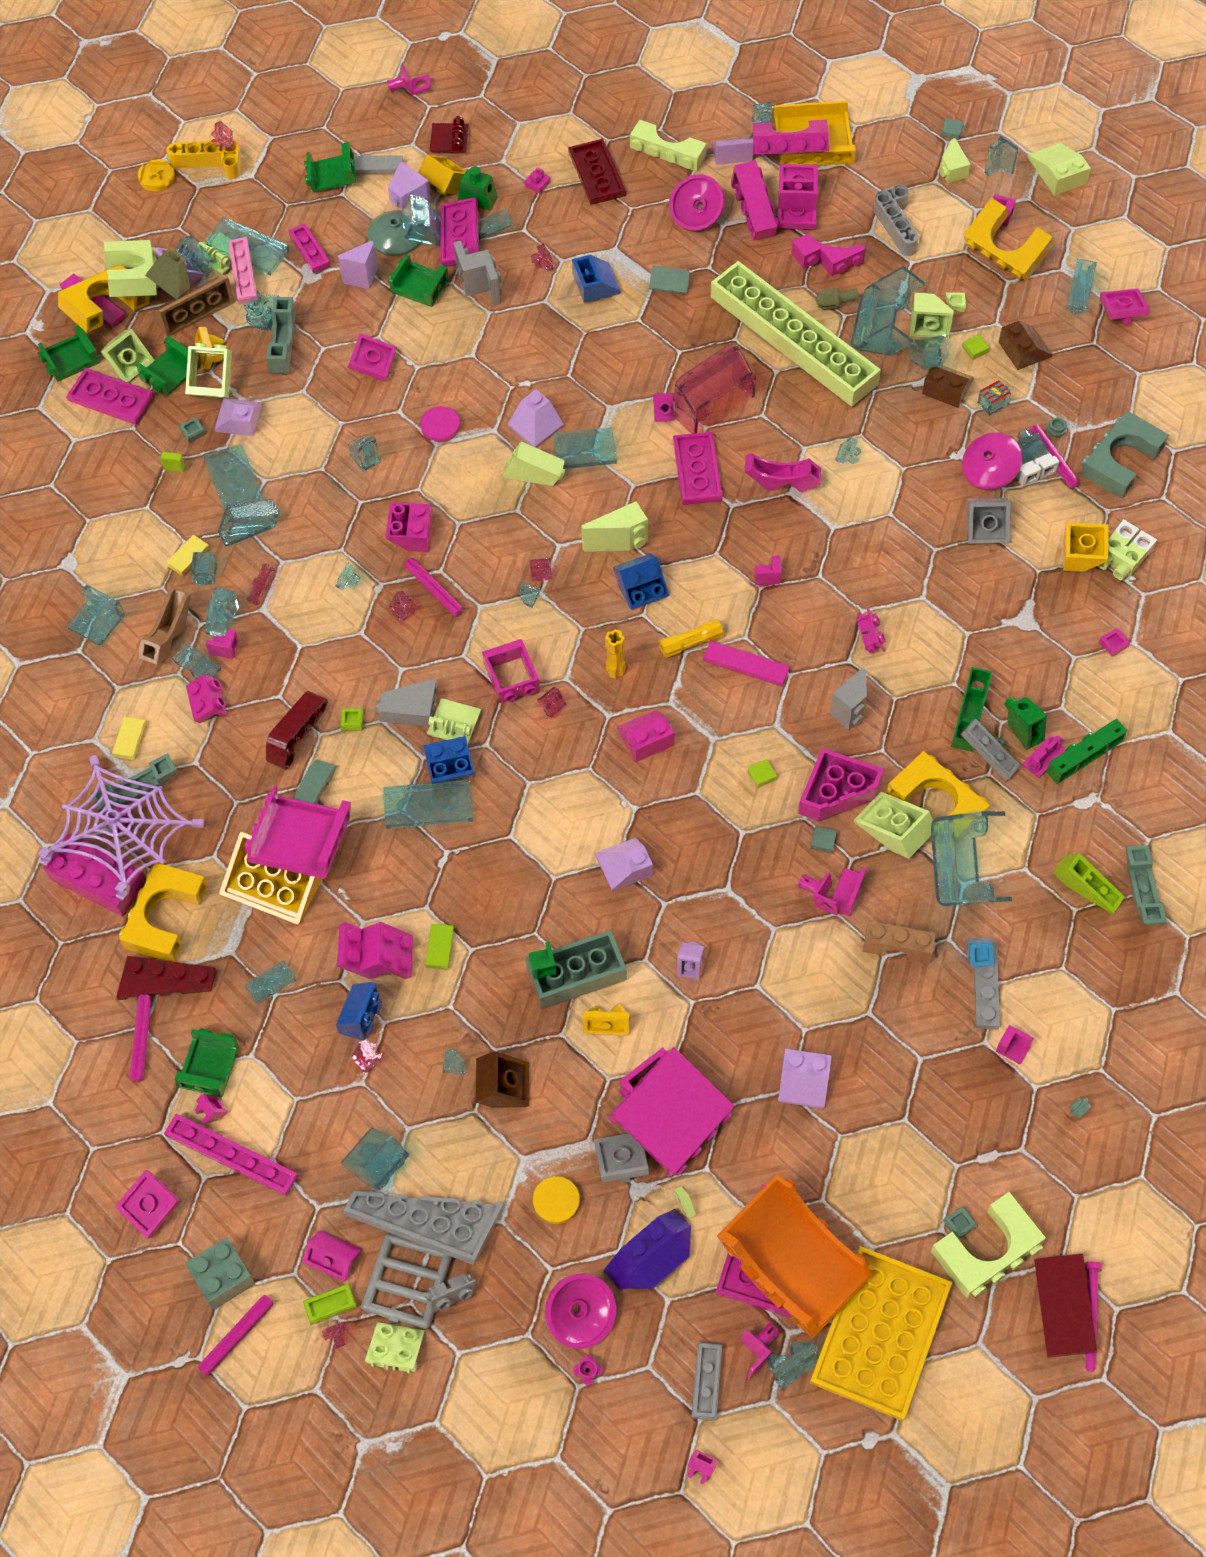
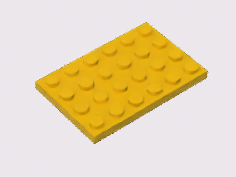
M860 1246L857 1255L861 1254L869 1262L868 1267L873 1276L834 1316L810 1384L904 1422L952 1282Z

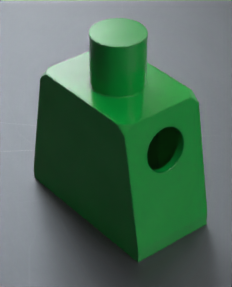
M473 166L466 170L460 181L458 201L476 197L479 208L491 211L498 198L493 178L489 174L482 173L479 167Z
M1015 697L1008 698L1004 703V706L1008 709L1007 723L1024 748L1028 750L1045 741L1047 715L1028 697L1018 701Z

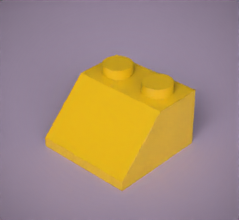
M426 154L418 173L429 180L430 186L434 185L437 187L436 191L446 195L447 193L455 194L459 191L460 181L466 170L446 157Z
M1066 522L1063 538V571L1084 572L1108 562V524Z

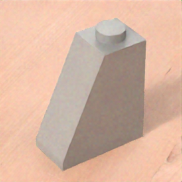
M431 679L382 692L381 700H377L376 713H379L380 721L430 727L428 721L430 716L433 717L438 692L436 680Z

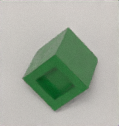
M550 941L545 942L546 949L528 954L534 979L556 975V965Z

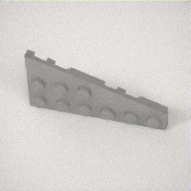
M354 1191L343 1213L347 1217L475 1266L504 1208V1202L484 1204L478 1200H473V1203L459 1202L458 1199L420 1196L419 1199L408 1198L407 1195L399 1194L398 1197L384 1196L383 1193Z

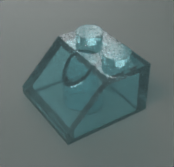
M410 194L402 208L404 237L440 246V226L437 212L428 198Z
M370 1128L340 1163L366 1185L379 1191L389 1182L394 1172L404 1165L405 1160L410 1154L393 1136Z

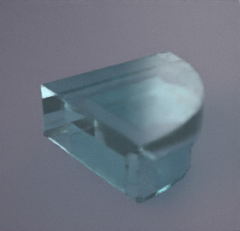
M520 582L519 593L523 603L533 608L540 593V588Z
M445 1048L443 1073L466 1074L463 1058L456 1051Z

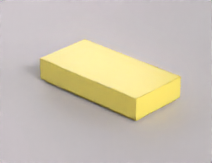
M192 535L166 562L167 566L181 576H184L191 568V564H195V559L197 562L210 547L207 543Z
M124 717L112 752L113 757L135 759L146 725L145 720Z

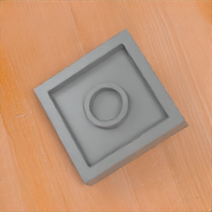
M629 1134L594 1139L602 1183L615 1180L626 1183L630 1182L632 1177L649 1175L644 1148Z

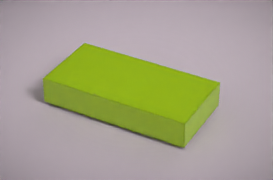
M431 924L425 963L426 968L448 970L454 933L453 925Z
M349 1283L303 1300L310 1325L357 1308Z

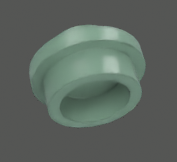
M1059 417L1053 418L1047 424L1048 433L1055 437L1063 436L1067 431L1066 422Z
M1077 1097L1069 1106L1072 1109L1069 1114L1071 1116L1075 1115L1078 1119L1082 1117L1091 1107V1104L1087 1102L1088 1098L1083 1097L1081 1099Z

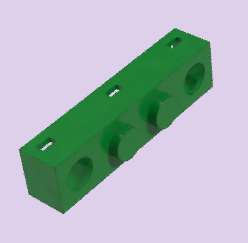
M971 667L951 747L972 752L973 747L965 739L958 737L971 721L977 719L980 722L992 671ZM975 681H980L983 683L984 688L972 687L971 684Z
M1116 718L1095 733L1090 732L1085 735L1078 744L1073 743L1068 746L1064 753L1049 762L1046 773L1056 784L1061 783L1122 743L1128 730Z

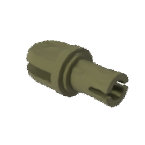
M837 288L824 290L816 297V303L821 309L839 308L842 303L859 301L857 288L840 291Z

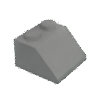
M1007 498L966 499L965 520L968 544L1010 543L1011 502Z
M864 668L860 669L839 687L832 696L830 715L847 730H850L853 726L857 727L864 719L863 715L867 698L866 670Z

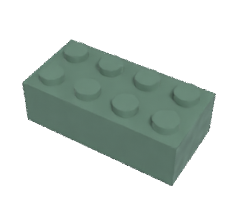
M611 930L553 949L556 975L534 979L529 958L525 959L526 970L541 1009L627 980V969Z

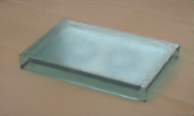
M612 427L553 433L555 455L565 460L563 469L617 464Z

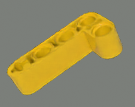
M234 140L178 142L167 146L169 162L174 168L223 166L225 177L228 179H236L241 174L240 150L238 143Z

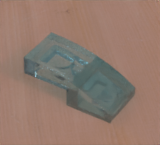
M186 643L172 658L175 664L189 670L195 678H199L204 674L214 678L221 670L220 666Z

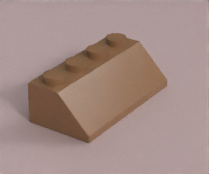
M220 275L185 293L178 300L173 299L154 309L156 322L167 337L172 336L235 303L229 278L227 275Z

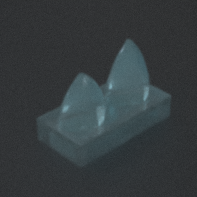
M283 960L247 982L245 987L258 1005L295 982L296 979Z
M797 1341L791 1342V1356L789 1358L776 1353L770 1354L768 1364L776 1384L782 1390L817 1364L819 1353L817 1347L811 1341L807 1344Z

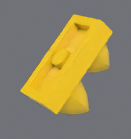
M198 327L195 343L207 344L208 348H214V345H222L225 340L215 335L208 334L206 327ZM198 353L202 369L210 370L212 363L224 359V355Z
M619 1003L610 1012L602 1011L598 1006L592 1007L589 1011H583V1033L629 1035V1012H626L625 1008Z

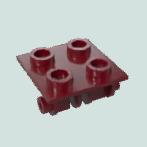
M456 116L453 119V123H432L429 152L466 153L469 124H464L462 116Z

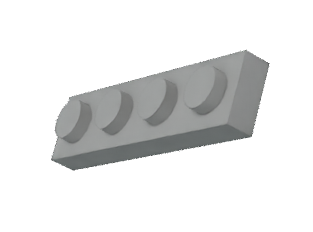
M992 942L994 965L974 967L975 1029L998 1030L1000 1027L997 942Z

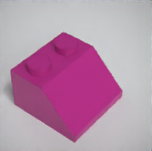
M656 710L617 726L635 762L674 746L675 733L666 717Z

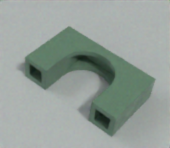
M1127 411L1123 417L1119 416L1112 430H1107L1103 441L1096 443L1090 456L1087 455L1083 459L1081 475L1122 499L1133 486L1137 474L1117 463L1112 458L1110 451L1117 447L1128 446L1155 459L1165 447L1169 434Z

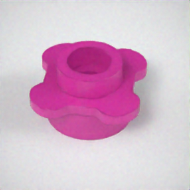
M590 1355L584 1356L579 1365H575L573 1368L574 1375L579 1376L583 1380V1384L587 1386L591 1385L593 1379L596 1376H600L603 1372L602 1367L597 1365Z

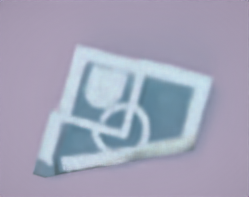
M257 290L258 300L244 305L247 311L246 320L249 325L255 328L270 331L273 325V297H279V295H261Z

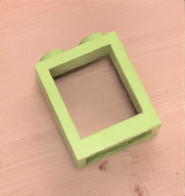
M195 343V346H188L185 394L190 396L229 398L232 351L226 349L225 345H214V348H208L207 344ZM198 353L224 355L222 389L196 387Z

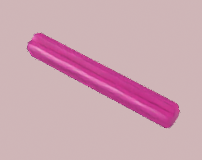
M1037 424L1031 427L1029 432L1044 453H1050L1052 457L1056 456L1059 460L1057 471L1071 489L1079 485V480L1041 427Z
M409 558L405 561V567L454 616L457 617L463 612L462 606L414 558Z
M139 995L129 1077L132 1082H141L143 1080L151 1008L150 995Z
M263 1295L198 1365V1369L208 1376L273 1306V1301L268 1296Z

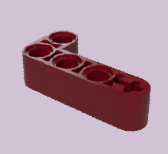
M306 691L269 733L266 740L267 762L285 770L291 766L294 760L295 746L323 715L327 708L328 699L310 691Z

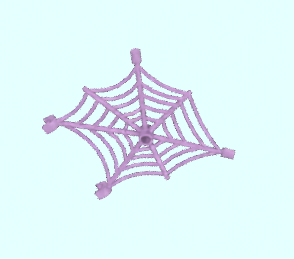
M93 755L89 758L91 767L94 769L92 776L83 791L68 805L62 804V808L66 809L67 814L64 831L49 849L43 847L39 851L38 855L42 856L39 863L47 866L52 860L54 852H68L95 859L108 867L120 879L121 882L115 887V890L118 891L116 897L124 900L130 891V885L128 884L138 872L150 865L159 862L161 864L165 863V860L162 858L163 848L168 838L177 830L187 825L192 826V828H204V819L186 820L176 813L165 800L162 786L127 779L100 768L98 757ZM100 772L122 781L154 790L146 792L126 787L103 778ZM96 774L98 783L93 794L79 808L73 807L72 805L86 793ZM104 782L145 796L137 799L109 792L105 789ZM100 787L102 797L91 808L84 810L83 808L92 801ZM159 792L165 806L180 820H170L163 813L157 802L156 793ZM108 795L133 801L134 803L131 805L118 804L109 800ZM150 797L153 798L157 810L165 820L156 817L149 801ZM104 800L106 805L104 809L99 813L92 812ZM146 801L153 819L145 818L141 806L143 802ZM111 805L125 809L118 813L116 810H112ZM138 806L142 819L133 818L131 810ZM70 811L77 812V825L74 833L69 840L59 844L68 830ZM81 814L87 815V824L83 833L76 836L81 824ZM125 814H128V817H129V818H121V817L124 816ZM91 817H95L93 827L88 829ZM99 819L106 820L98 824ZM121 823H130V824H129L128 827L126 828V827L123 826ZM134 823H139L132 833L130 831ZM143 824H151L140 840L136 836L138 829ZM157 824H165L154 833L150 841V847H148L144 843L148 832ZM170 825H180L164 838L160 846L159 855L154 852V841L157 835ZM107 826L113 833L101 830V828ZM119 828V829H121L123 832L118 833V832H117V829ZM96 832L109 835L114 838V844L105 838L89 834ZM123 835L130 837V839L119 844L118 837ZM81 838H91L108 843L116 850L117 857L97 845L76 841ZM133 841L138 844V846L129 849L121 855L120 848ZM66 846H85L97 849L109 855L118 863L119 873L106 861L95 855L62 848ZM140 848L147 851V853L134 858L123 866L122 859L131 852ZM149 855L156 859L136 869L126 880L124 871L133 863Z

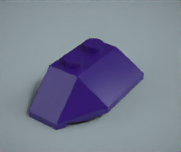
M676 1209L658 1216L617 1252L603 1272L619 1290L654 1289L689 1259L691 1225Z

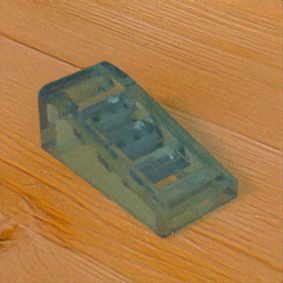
M192 235L181 238L176 251L183 259L208 276L214 260Z

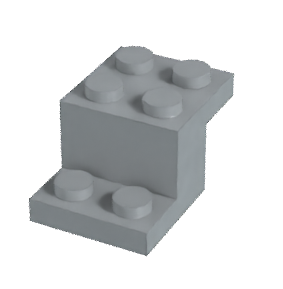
M461 241L453 242L456 269L465 296L488 291L492 304H500V296L503 294L499 284L501 283L500 273L495 271V258L490 257L488 250L468 254L467 248H463Z

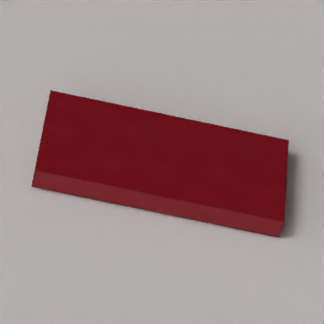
M603 138L568 147V153L590 205L626 196V190Z
M1083 1253L1034 1259L1047 1357L1098 1353Z

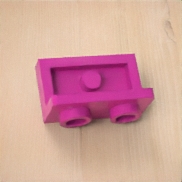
M204 674L186 685L195 722L201 723L214 714L222 717L227 715L226 704L221 692V684L216 678Z

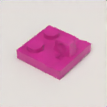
M1138 288L1100 292V301L1110 320L1121 319L1123 325L1131 324L1132 317L1149 315V307Z
M359 333L348 368L385 382L396 347Z
M145 1170L115 1208L146 1238L151 1239L181 1201L149 1170Z

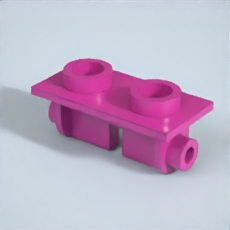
M866 608L868 614H860L857 619L861 634L869 632V634L862 636L865 650L869 653H874L877 651V648H881L885 652L883 644L886 643L883 632H879L878 626L881 625L876 613L873 614L869 608Z
M1058 735L1055 737L1049 736L1022 765L1039 778L1047 770L1049 762L1065 752L1066 749L1062 746V738Z

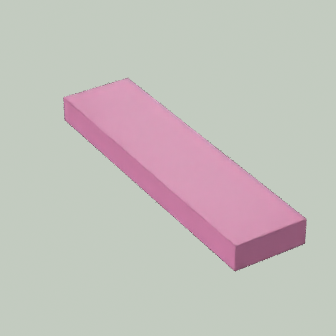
M247 237L230 240L228 244L238 303L240 305L256 301L258 297Z

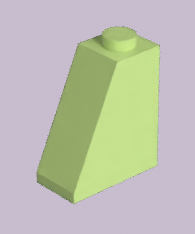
M520 442L507 459L502 477L553 486L557 480H561L564 476L565 469H563L565 460Z

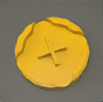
M151 160L145 166L143 164L140 167L138 180L140 185L147 191H163L174 183L175 171L173 166L165 160Z
M553 1176L544 1179L537 1185L533 1193L535 1213L549 1224L559 1225L566 1223L573 1218L579 1209L580 1195L577 1187L564 1177Z

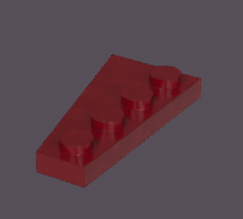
M127 956L116 998L117 1000H126L129 997H137L138 999L139 995L170 996L171 993L211 992L216 969L209 966Z

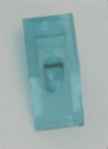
M364 435L348 444L351 457L363 472L380 463L376 438L374 436Z
M215 587L208 604L206 634L225 637L239 607L235 591Z

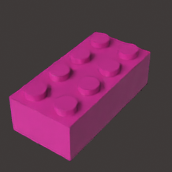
M68 833L62 843L69 840L72 834ZM79 839L78 841H76V842L88 843V842H86V841H84V840H82V839ZM66 846L62 848L95 855L106 861L119 873L118 863L109 855L97 849L85 846ZM55 852L50 863L44 866V870L50 880L122 917L137 897L139 890L146 883V877L141 870L129 882L130 891L127 897L121 900L116 897L118 891L115 890V887L121 882L120 879L108 867L95 859L68 852ZM131 865L124 871L126 880L138 869L137 867Z

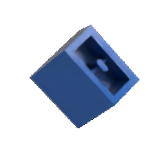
M593 255L572 259V274L584 303L621 293L609 262Z
M650 553L613 567L618 586L631 610L669 596L657 556Z
M466 736L423 745L432 784L475 775Z
M376 983L352 984L336 1023L339 1034L362 1041L365 1040L367 1034H371L374 1026L373 1018L375 1014H379L382 1006Z

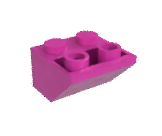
M390 503L386 539L407 551L429 552L432 527L431 504Z

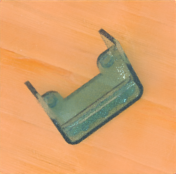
M902 266L866 287L861 294L851 346L859 351L892 355L912 344L913 340L894 326L897 311L908 306L910 294L925 286V282Z
M1005 811L964 813L937 817L932 821L931 838L936 898L940 905L960 906L1012 901V897H994L992 885L989 882H979L976 838L983 837L987 833L988 818L1005 816Z

